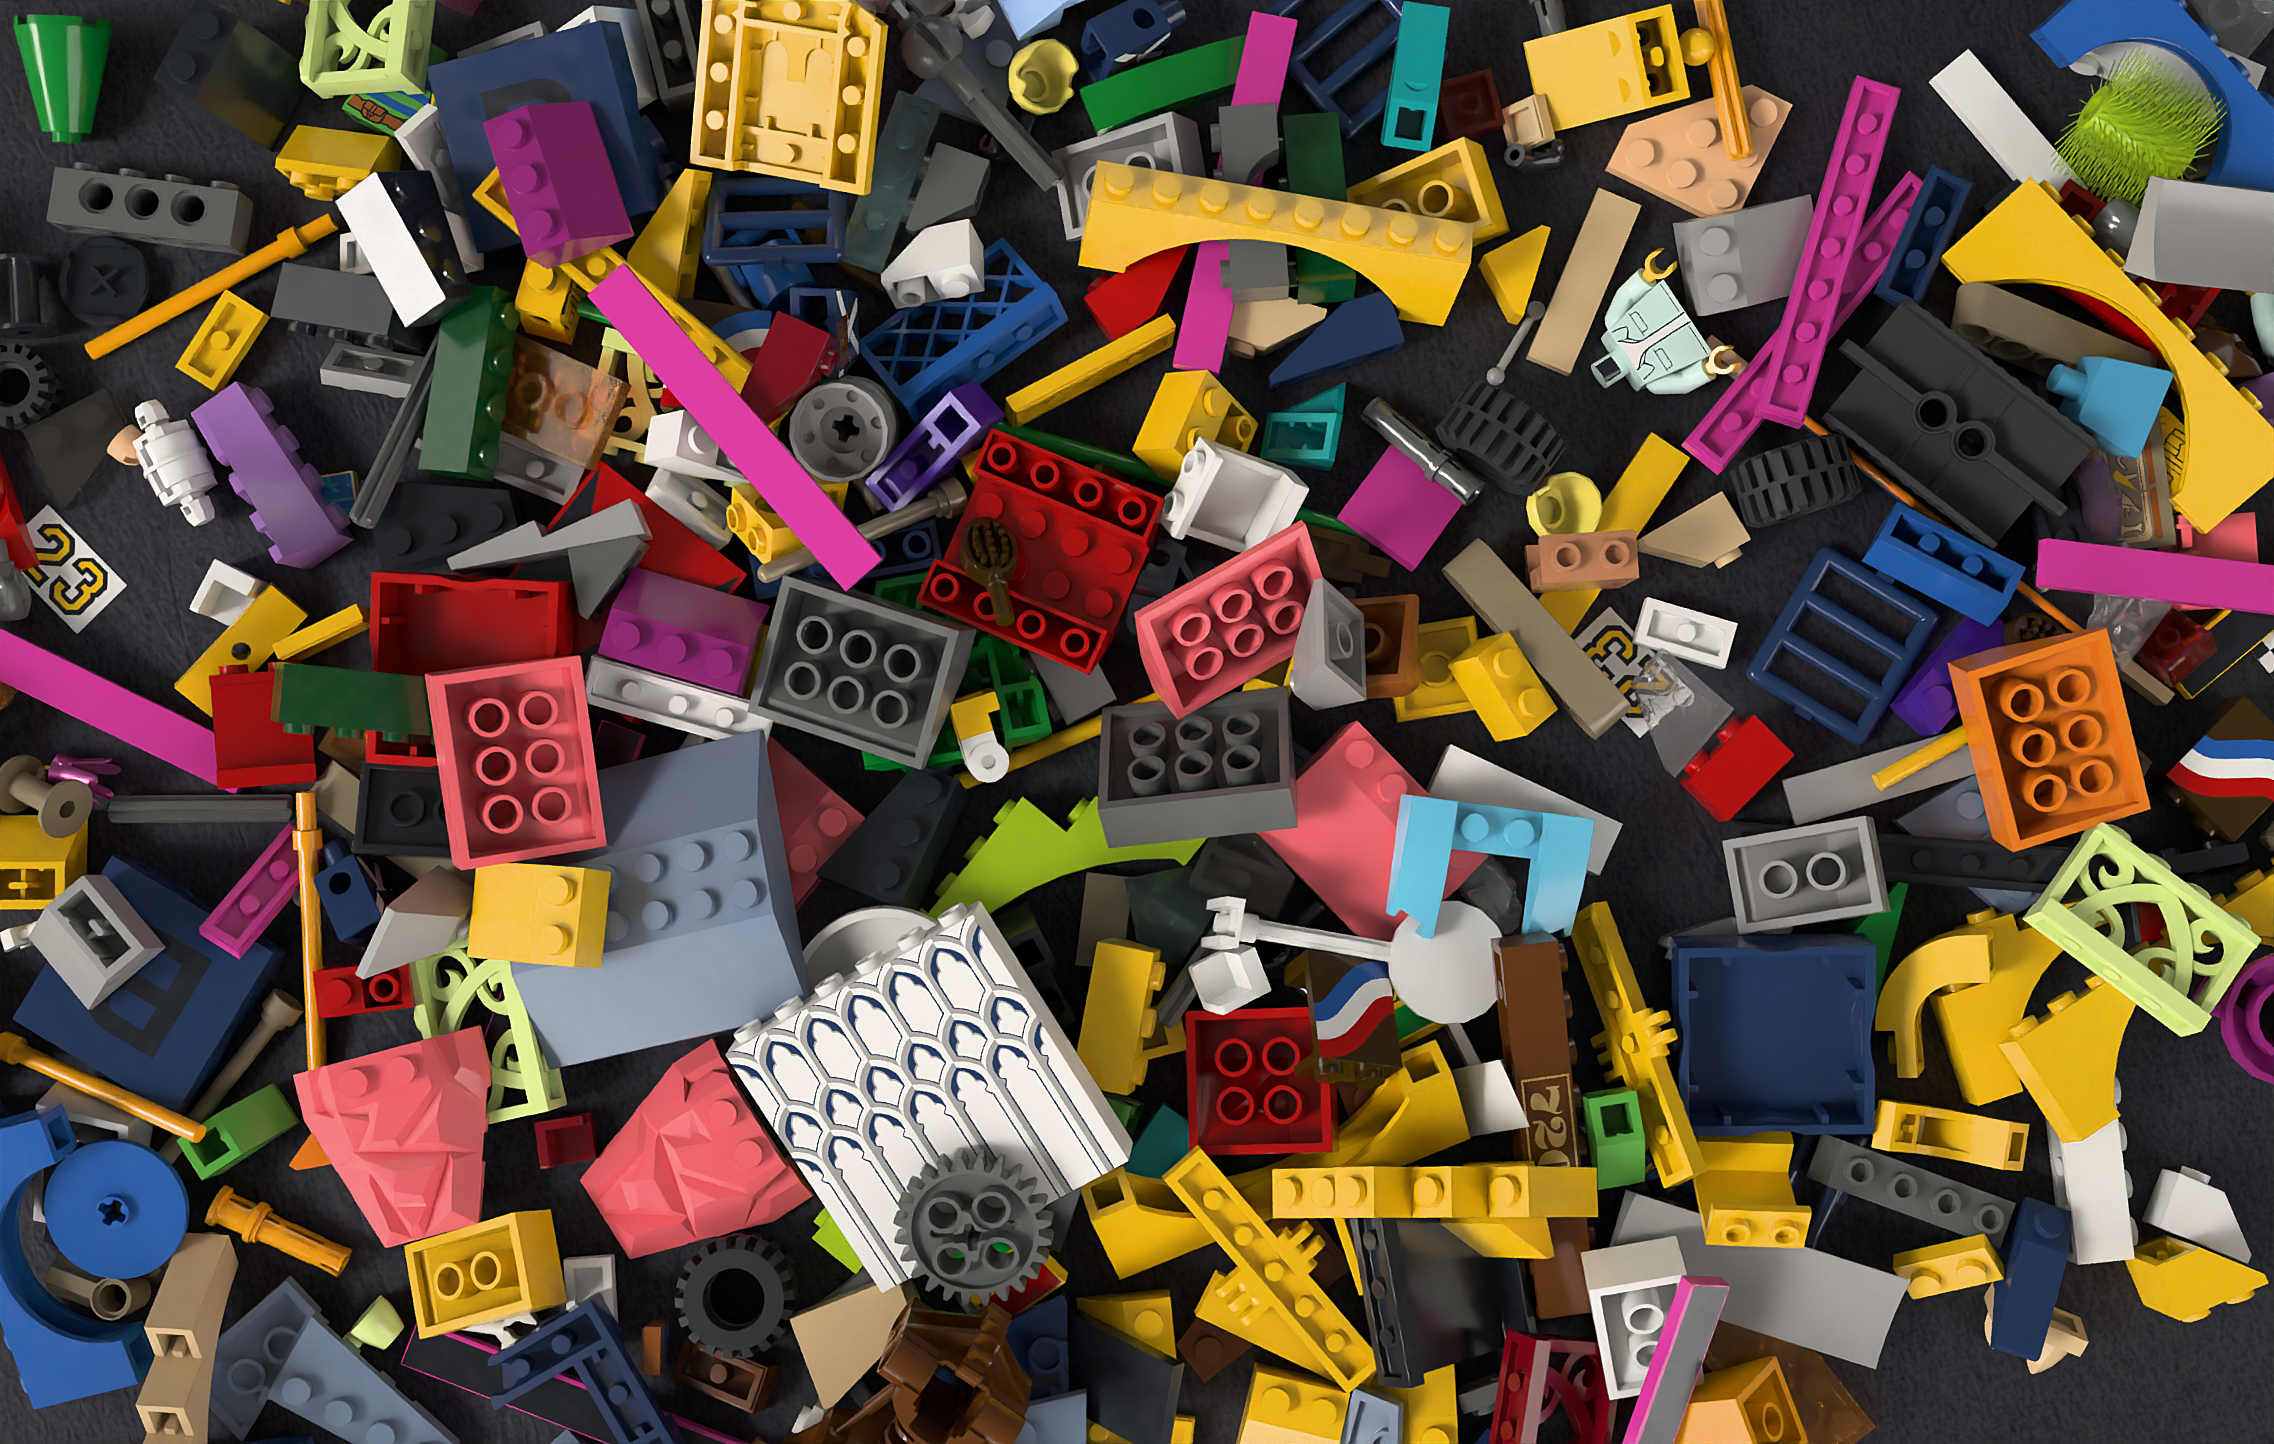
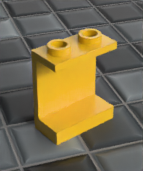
M1764 1131L1751 1135L1695 1136L1708 1170L1692 1178L1706 1245L1804 1248L1812 1211L1810 1206L1796 1205L1788 1175L1794 1147L1791 1131Z

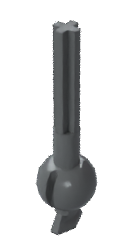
M892 0L884 12L888 17L898 20L897 27L904 33L899 46L901 58L906 67L923 79L935 80L941 78L1045 193L1053 189L1066 174L961 59L964 52L963 37L956 25L945 17L935 14L920 18L914 10L908 11L906 9L905 0Z

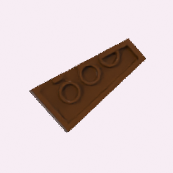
M1274 1218L1267 1224L1274 1234L1284 1226H1287L1292 1231L1302 1222L1308 1221L1314 1230L1301 1244L1304 1246L1316 1235H1320L1326 1242L1323 1249L1313 1257L1317 1261V1265L1309 1273L1323 1291L1351 1270L1347 1257L1317 1218ZM1195 1316L1177 1339L1175 1345L1205 1383L1253 1346L1254 1343Z

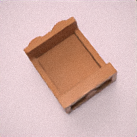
M1634 530L1542 535L1538 539V545H1526L1524 547L1526 588L1531 593L1621 588L1639 578L1637 536Z

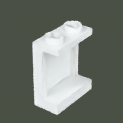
M1199 436L1193 450L1189 451L1183 460L1181 474L1172 491L1164 498L1165 504L1160 522L1174 538L1182 540L1185 535H1189L1243 553L1291 526L1309 488L1290 469Z

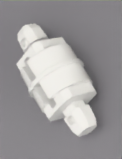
M156 399L140 404L135 408V415L141 430H145L146 433L132 443L137 451L136 456L144 470L143 475L145 479L149 480L156 496L160 497L165 507L181 503L182 507L180 509L194 527L208 523L215 518V510L210 497L205 496L204 493L218 483L213 475L214 470L206 456V448L201 446L195 431L190 428L186 419L169 423L168 420L171 418L163 405Z

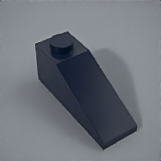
M1366 287L1355 291L1354 300L1342 303L1269 375L1267 381L1269 392L1400 351L1405 339L1392 300L1382 290L1375 292L1374 287Z
M2025 1197L2014 1207L2001 1248H1998L1997 1254L2004 1264V1279L1995 1281L1991 1348L2034 1362L2041 1358L2069 1254L2071 1211L2029 1197Z

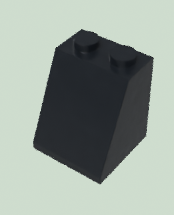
M207 0L195 1L153 77V80L192 111L272 153L309 88L300 78V60L240 17Z

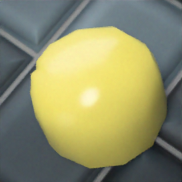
M1056 39L1032 42L1018 51L1011 61L1008 77L1009 91L1012 92V97L1018 105L1035 115L1055 113L1075 93L1071 84L1074 74L1079 70L1078 62L1069 47Z
M1564 472L1547 476L1534 494L1528 496L1526 504L1529 524L1539 537L1551 534L1594 532L1603 511L1600 491L1590 478L1576 472Z

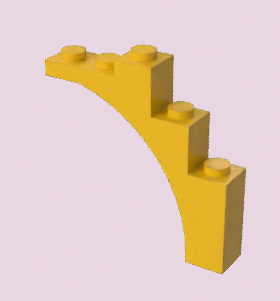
M1368 1166L1272 1169L1273 1218L1598 1217L1597 1168Z

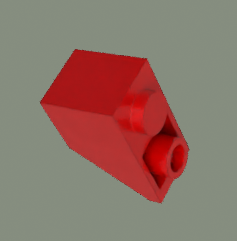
M361 961L332 964L313 971L318 1019L415 1007L410 963L365 979L355 974Z

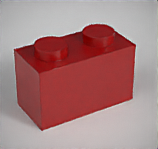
M1755 715L1744 717L1742 720L1737 716L1733 717L1716 734L1721 741L1709 753L1701 749L1683 767L1688 774L1679 783L1718 822L1729 821L1795 755Z

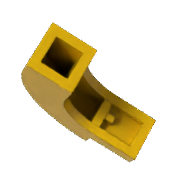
M1993 927L1958 929L1937 935L1916 947L1891 973L1883 987L1877 1004L1875 1031H1895V1036H1889L1888 1057L1890 1064H1897L1898 1078H1917L1924 1069L1921 1013L1927 996L1945 985L1954 983H1990L1995 977Z
M1882 1099L1879 1100L1878 1108L1874 1112V1134H1872L1871 1147L1886 1151L1948 1158L2002 1170L2022 1171L2030 1124L1935 1106Z

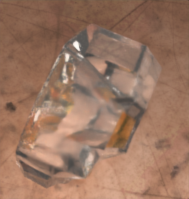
M1487 853L1488 857L1459 886L1457 891L1471 906L1481 909L1498 926L1501 934H1509L1519 926L1523 907L1516 897V882L1508 875L1507 870L1491 854Z

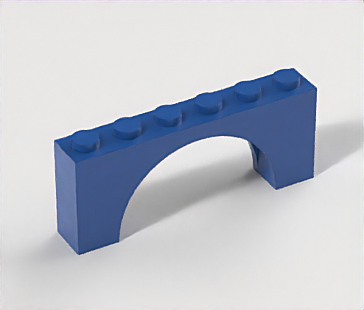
M2066 0L2029 34L2060 69L2072 65L2080 57L2097 47L2113 43H2143L2156 46L2176 55L2197 73L2209 93H2212L2210 95L2211 99L2213 100L2216 96V100L2213 103L2214 106L2217 102H2220L2215 109V112H2218L2222 108L2216 116L2217 120L2227 112L2217 122V126L2221 127L2217 133L2216 152L2210 170L2203 182L2274 191V98L2267 92L2261 91L2259 93L2247 80L2250 77L2248 69L2237 58L2233 56L2226 57L2216 45L2219 39L2215 32L2201 21L2196 23L2184 10L2187 8L2185 0Z
M62 1103L0 1119V1322L4 1330L5 1344L12 1351L20 1372L21 1386L28 1394L34 1410L136 1385L148 1375L155 1357L144 1329L143 1321L108 1323L94 1320L72 1311L56 1300L48 1291H45L46 1289L37 1280L25 1258L19 1234V1215L26 1189L40 1169L56 1164L78 1147Z

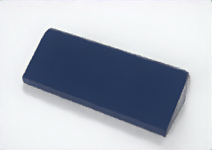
M1934 164L1930 165L1875 288V295L1895 308L1905 298L1910 301L1913 300L1920 306L1975 184L1974 182Z

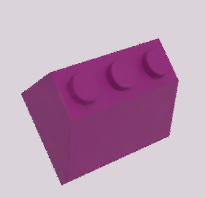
M588 101L525 105L483 122L526 256L546 269H550L634 236L591 104Z
M634 567L611 607L597 654L745 697L771 606Z

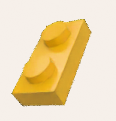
M225 289L175 367L214 392L220 393L270 317Z
M1985 1233L1893 1255V1269L1898 1276L1911 1280L1906 1290L1913 1300L2004 1279V1264Z

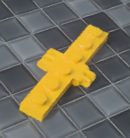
M1607 901L1592 903L1576 913L1571 931L1573 943L1606 1029L1590 1040L1594 1049L1605 1046L1607 1048L1606 1052L1597 1056L1599 1065L1613 1064L1614 1069L1603 1074L1606 1084L1624 1079L1627 1087L1636 1090L1644 1135L1663 1187L1676 1186L1708 1171L1666 1059V1055L1670 1054L1667 1044L1676 1040L1678 1036L1675 1028L1661 1031L1660 1026L1671 1020L1668 1010L1655 1013L1653 1008L1646 1007Z
M1199 1145L1161 1176L1237 1265L1234 1270L1215 1286L1214 1291L1222 1298L1237 1287L1239 1289L1228 1299L1226 1305L1232 1312H1235L1248 1301L1251 1303L1238 1317L1244 1326L1253 1323L1272 1306L1347 1394L1376 1370L1373 1349L1309 1275L1317 1265V1261L1313 1257L1323 1249L1326 1242L1320 1235H1316L1304 1246L1301 1244L1314 1230L1308 1221L1302 1222L1292 1231L1287 1226H1284L1274 1234Z

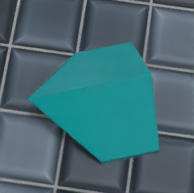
M1346 382L1279 413L1268 412L1260 458L1330 471L1335 461Z

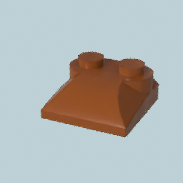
M1416 594L1349 599L1364 614L1366 698L1402 697L1412 693L1419 686L1423 678V665L1417 657L1419 597Z

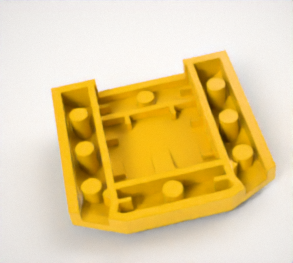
M703 0L689 163L729 171L746 170L820 184L821 188L859 195L870 194L888 25L855 0Z

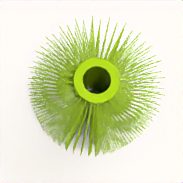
M2123 55L2108 86L2107 83L2114 63L2105 86L2102 87V74L2100 89L2094 94L2091 84L2093 93L2088 103L2080 100L2086 104L2082 112L2069 115L2080 114L2078 120L2069 126L2076 122L2077 125L2065 136L2076 127L2078 128L2065 140L2064 143H2067L2063 150L2072 140L2073 142L2060 156H2062V159L2069 148L2073 146L2063 160V164L2069 155L2072 156L2068 160L2069 164L2066 167L2070 164L2072 165L2077 157L2079 160L2074 166H2078V168L2081 166L2080 173L2085 165L2089 164L2081 174L2083 178L2095 166L2094 171L2091 173L2092 176L2097 173V179L2099 180L2105 174L2101 179L2100 187L2101 185L2103 187L2111 176L2110 181L2103 190L2105 188L2107 190L2109 185L2113 183L2111 187L2114 185L2112 189L2114 192L2117 186L2122 183L2114 195L2118 190L2120 192L2128 185L2127 190L2124 192L2125 195H2122L2120 198L2123 197L2124 199L2126 194L2130 192L2131 196L2128 198L2130 203L2133 196L2139 192L2134 198L2135 202L2132 204L2134 207L2146 193L2147 188L2139 197L2142 190L2148 185V179L2151 175L2176 179L2181 175L2183 179L2182 174L2187 167L2197 171L2190 167L2189 164L2193 158L2206 156H2195L2197 150L2209 144L2207 143L2198 148V145L2205 142L2204 140L2212 133L2199 143L2197 142L2227 112L2212 126L2207 128L2222 108L2213 115L2212 119L2210 118L2211 113L2203 125L2200 126L2203 119L2212 111L2210 106L2206 114L2202 116L2205 112L2203 109L2208 104L2210 105L2212 101L2206 104V101L2203 103L2200 99L2196 106L2197 101L2191 107L2192 103L2198 98L2197 96L2195 99L2193 97L2191 102L2185 106L2194 93L2191 95L2189 93L2191 89L2189 91L2187 89L2186 91L2183 90L2178 97H2175L2177 91L2183 86L2182 84L2180 87L2179 85L2170 97L2169 94L2176 87V85L2173 87L2176 83L2173 81L2163 94L2164 88L2168 85V80L2163 85H2160L2161 76L2154 86L2153 84L2157 80L2156 74L2147 83L2146 80L2153 73L2154 66L2150 71L2148 69L2146 73V68L2144 67L2138 75L2137 73L2142 68V62L2138 63L2133 71L2131 69L2138 59L2134 60L2132 66L2124 74L2134 57L2129 63L2127 62L2123 72L2118 77L2125 65L2124 63L2118 72V68L2124 58ZM2137 69V71H2136V73L2134 74V76L2130 79V77H2131V75L2133 74V72ZM2147 76V78H2146V79L2143 81V83L2139 86L2140 82ZM2153 80L2152 84H2151V85L2149 86V88L2145 91V89L2147 88V86L2149 85V83ZM2162 88V90L2155 97L2157 91ZM2169 90L2167 96H2166V97L2164 98V100L2160 103V101L2162 100V98L2164 97V95L2166 94V92ZM2188 91L2182 102L2179 104L2180 99ZM2177 98H2179V99L2177 100V102L2171 107V105L2173 104V102H2174ZM2184 102L2182 108L2179 110V112H2178L2177 114H2175V113L2177 112V110L2179 109V107L2181 106V104ZM2203 103L2197 114L2194 116L2195 111ZM2194 107V108H2195L2194 111H2193V112L2191 113V115L2186 119L2187 115L2193 110L2192 108ZM2200 113V115H2199V117L2197 118V120L2192 124V122L2194 121V119L2196 118V116ZM2211 119V121H2210V122L2204 127V129L2200 132V130L2202 129V127ZM2062 145L2050 157H2052L2062 147ZM2082 146V148L2080 149V151L2078 152V154L2076 155V157L2072 160V158H2073V156L2075 155V153H2076V152L2079 150V148ZM2098 156V158H2097V160L2095 161V163L2093 164V166L2089 169V167H2090V165L2092 164V162H2093V161L2096 159V157ZM2113 166H2115L2110 175L2106 178L2109 171L2113 168ZM2130 177L2126 185L2122 188L2123 184Z

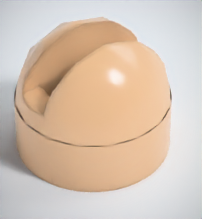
M132 424L126 426L112 440L107 452L123 464L139 465L140 462L136 456L137 451L132 442L144 433Z

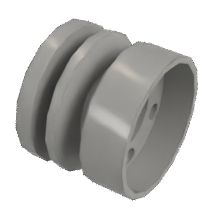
M847 375L839 380H830L813 388L799 400L790 417L789 438L796 458L807 471L825 481L845 483L864 477L888 458L900 438L901 418L896 402L883 386L866 377ZM853 416V425L860 429L848 436L847 427L841 424V421Z

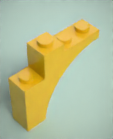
M2086 897L2074 898L2061 904L2068 909ZM1994 907L1967 914L1968 923L1955 926L1954 930L1993 927L1995 977L1990 983H1954L1941 987V991L1928 995L1964 1102L1977 1106L2023 1091L2020 1077L1999 1047V1044L2012 1036L2008 1029L2022 1020L2026 1005L2038 980L2051 962L2063 951L2061 947L2024 921L2025 915L2016 918L2017 926L2012 913H1995ZM2100 910L2096 911L2106 922H2096L2094 928L2108 923L2104 914Z

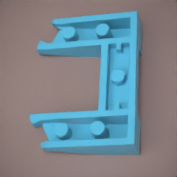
M1401 794L1386 913L1394 917L1400 909L1421 923L1415 932L1422 938L1433 939L1445 887L1451 849L1531 859L1521 934L1541 931L1553 933L1559 930L1562 937L1570 936L1583 890L1595 819Z

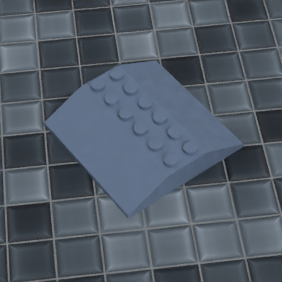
M759 729L597 770L607 846L509 862L588 868L611 872L601 969L510 961L512 977L549 1069L563 1068L736 1029L754 1019H759L761 1023L766 1022L776 1016L774 1010L785 1001L795 996H799L801 1001H804L811 996L764 730Z

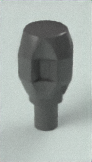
M0 538V622H9L29 616L31 594L28 581L19 568L15 566L14 560L9 559L6 539Z

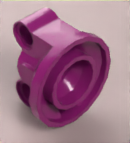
M2271 953L2243 965L2210 1014L2221 1019V1034L2231 1057L2251 1076L2274 1085V1033L2264 1037L2259 1023V1013L2263 1002L2268 997L2274 1000V953ZM2216 959L2212 965L2217 964L2220 960ZM2210 976L2204 977L2192 996L2191 1001L2195 1000Z

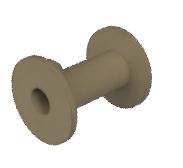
M18 755L5 762L0 767L1 810L7 813H17L30 806L39 811L38 821L44 833L54 838L68 837L84 825L93 805V796L88 785L77 779L64 780L55 786L45 782L46 771L44 765L40 760L31 755Z

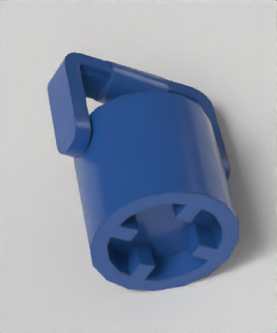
M784 229L790 240L775 239L760 246L800 245L802 243L794 229ZM774 230L737 231L736 235L723 242V247L750 246L765 238ZM806 263L784 264V270L765 271L764 265H741V272L737 266H729L742 290L750 287L762 309L772 311L774 318L777 311L791 316V287L820 288Z

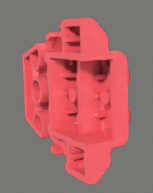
M481 1025L293 1075L306 1125L317 1139L385 1248L481 1222L486 1162L482 1160L484 1133L488 1132L489 1116H486L487 1089L491 1086L492 1068Z
M715 1037L671 1065L662 1079L580 1179L629 1259L774 1222L815 1195L790 1155L786 1158L782 1156L734 1081L739 1075Z

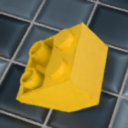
M298 125L277 156L275 168L290 179L291 185L304 190L305 196L321 201H333L334 195L343 196L376 171H400L403 149L388 136Z
M1208 370L1165 373L1132 451L1159 477L1176 483L1181 474L1183 460L1187 453L1193 450L1199 436L1247 453L1259 424Z
M0 815V909H45L50 902L81 876L87 875L88 819L74 834L64 838H54L43 832L39 825L38 815Z
M2162 1235L2134 1247L2135 1259L2125 1260L2143 1304L2179 1321L2182 1320V1322H2194L2203 1319L2211 1313L2209 1308L2225 1301L2228 1304H2235L2248 1300L2255 1295L2254 1289L2268 1284L2265 1274L2167 1235Z

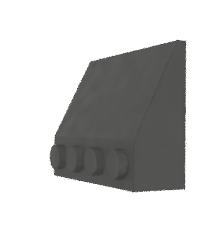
M808 574L783 575L747 712L922 770L925 768L965 674L977 628L852 588L845 591L839 584Z
M1288 687L1225 693L1179 720L1163 701L1102 708L1098 813L1108 848L1298 828L1297 786Z

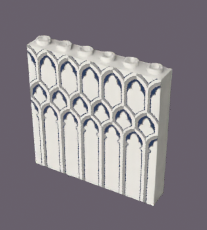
M980 900L967 908L963 903L952 906L938 917L940 923L926 931L921 926L910 930L896 941L898 947L884 955L880 949L866 955L855 964L857 970L843 978L840 973L829 976L814 988L816 993L806 1000L801 1001L799 996L792 997L774 1010L776 1016L761 1024L759 1019L748 1022L733 1034L736 1040L726 1053V1057L882 1293L912 1278L911 1273L916 1261L901 1262V1254L907 1245L894 1242L897 1231L902 1227L893 1224L897 1211L903 1210L897 1205L902 1192H909L906 1187L912 1176L921 1178L920 1172L926 1162L937 1169L939 1157L945 1153L952 1163H956L960 1149H965L970 1161H976L980 1149H985L987 1162L992 1164L1000 1154H1004L1005 1169L1011 1170L1015 1165L1021 1163L1023 1167L1019 1178L1022 1181L1032 1177L1038 1179L1032 1194L1047 1193V1205L1129 1161L1133 1145L1132 1139ZM995 1196L983 1198L991 1207L1000 1208L1005 1206L1004 1202ZM935 1203L936 1207L944 1213L957 1212L950 1203ZM1009 1220L1007 1222L1014 1223L1015 1221ZM931 1230L932 1233L935 1234V1235L941 1234V1233H937V1232ZM951 1247L944 1249L949 1256L960 1252V1250Z

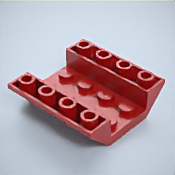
M991 428L972 470L979 478L943 561L934 558L915 602L1090 676L1115 638L1128 608L1131 593L1134 592L1137 586L1140 571L1144 570L1150 557L1165 499ZM977 517H990L1002 522L1010 529L1017 542L1018 556L1015 573L1012 579L1008 581V592L1015 621L1008 626H999L996 623L990 595L986 587L973 581L965 572L960 561V544L963 530L971 520Z

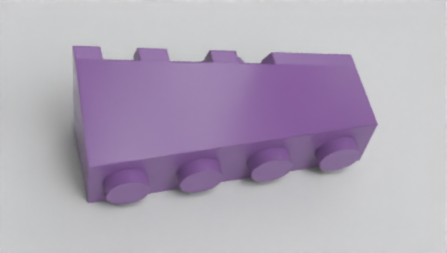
M236 381L191 412V415L216 459L226 467L231 465L234 472L229 475L230 479L228 480L236 494L241 496L247 503L254 505L257 510L249 517L258 532H265L275 542V545L268 549L275 563L311 570L354 540V537L347 528L351 524L350 519L338 503L332 501L328 504L319 491L325 486V482L310 463H303L295 451L300 446L291 431L284 425L279 427L270 412L274 410V406L268 396L259 387L252 388Z

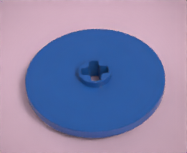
M102 1139L78 1148L56 1167L45 1191V1220L56 1246L76 1266L100 1277L129 1279L155 1270L166 1262L178 1249L184 1239L189 1223V1199L178 1172L157 1151L132 1140ZM115 1200L122 1203L120 1211L123 1214L119 1218L112 1215L114 1207L111 1203Z

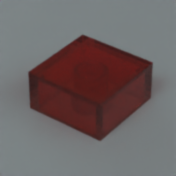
M1490 68L1441 81L1437 113L1446 144L1461 137L1470 140L1503 130L1505 119Z
M2170 605L2125 641L2130 659L2172 688L2217 652L2212 633Z

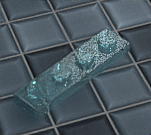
M901 90L897 91L874 154L870 194L859 195L846 229L845 255L841 261L879 274L883 273L900 227L905 207L916 183L920 164L928 150L940 117L941 104Z

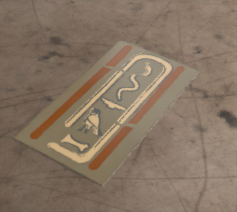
M2158 411L2139 459L2115 457L2097 446L2077 466L2085 525L2091 544L2133 549H2148L2177 544L2172 505L2168 501L2170 490ZM2118 470L2138 491L2115 481L2111 477Z

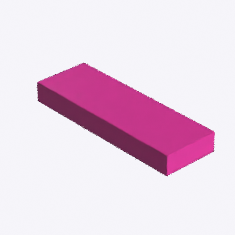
M290 822L199 927L200 935L238 959L246 953L300 888L298 850L293 849L292 830L297 829L295 825ZM318 849V863L320 864L324 859L319 851L320 849Z

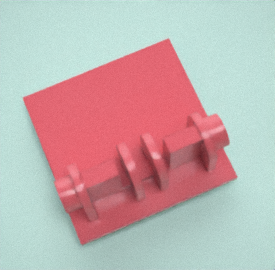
M2255 512L2229 514L2207 534H2200L2183 515L2174 516L2177 544L2157 547L2158 552L2258 563ZM2161 602L2162 612L2215 609Z

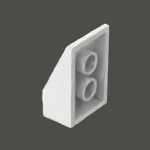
M1677 1236L1581 1252L1609 1400L1637 1396L1641 1392L1681 1276H1687ZM1702 1366L1695 1385L1705 1384Z

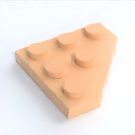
M1752 84L1741 88L1754 148L1751 156L1746 159L1730 161L1727 158L1715 99L1712 97L1628 125L1605 171L1699 217L1741 209L1787 118L1792 104Z

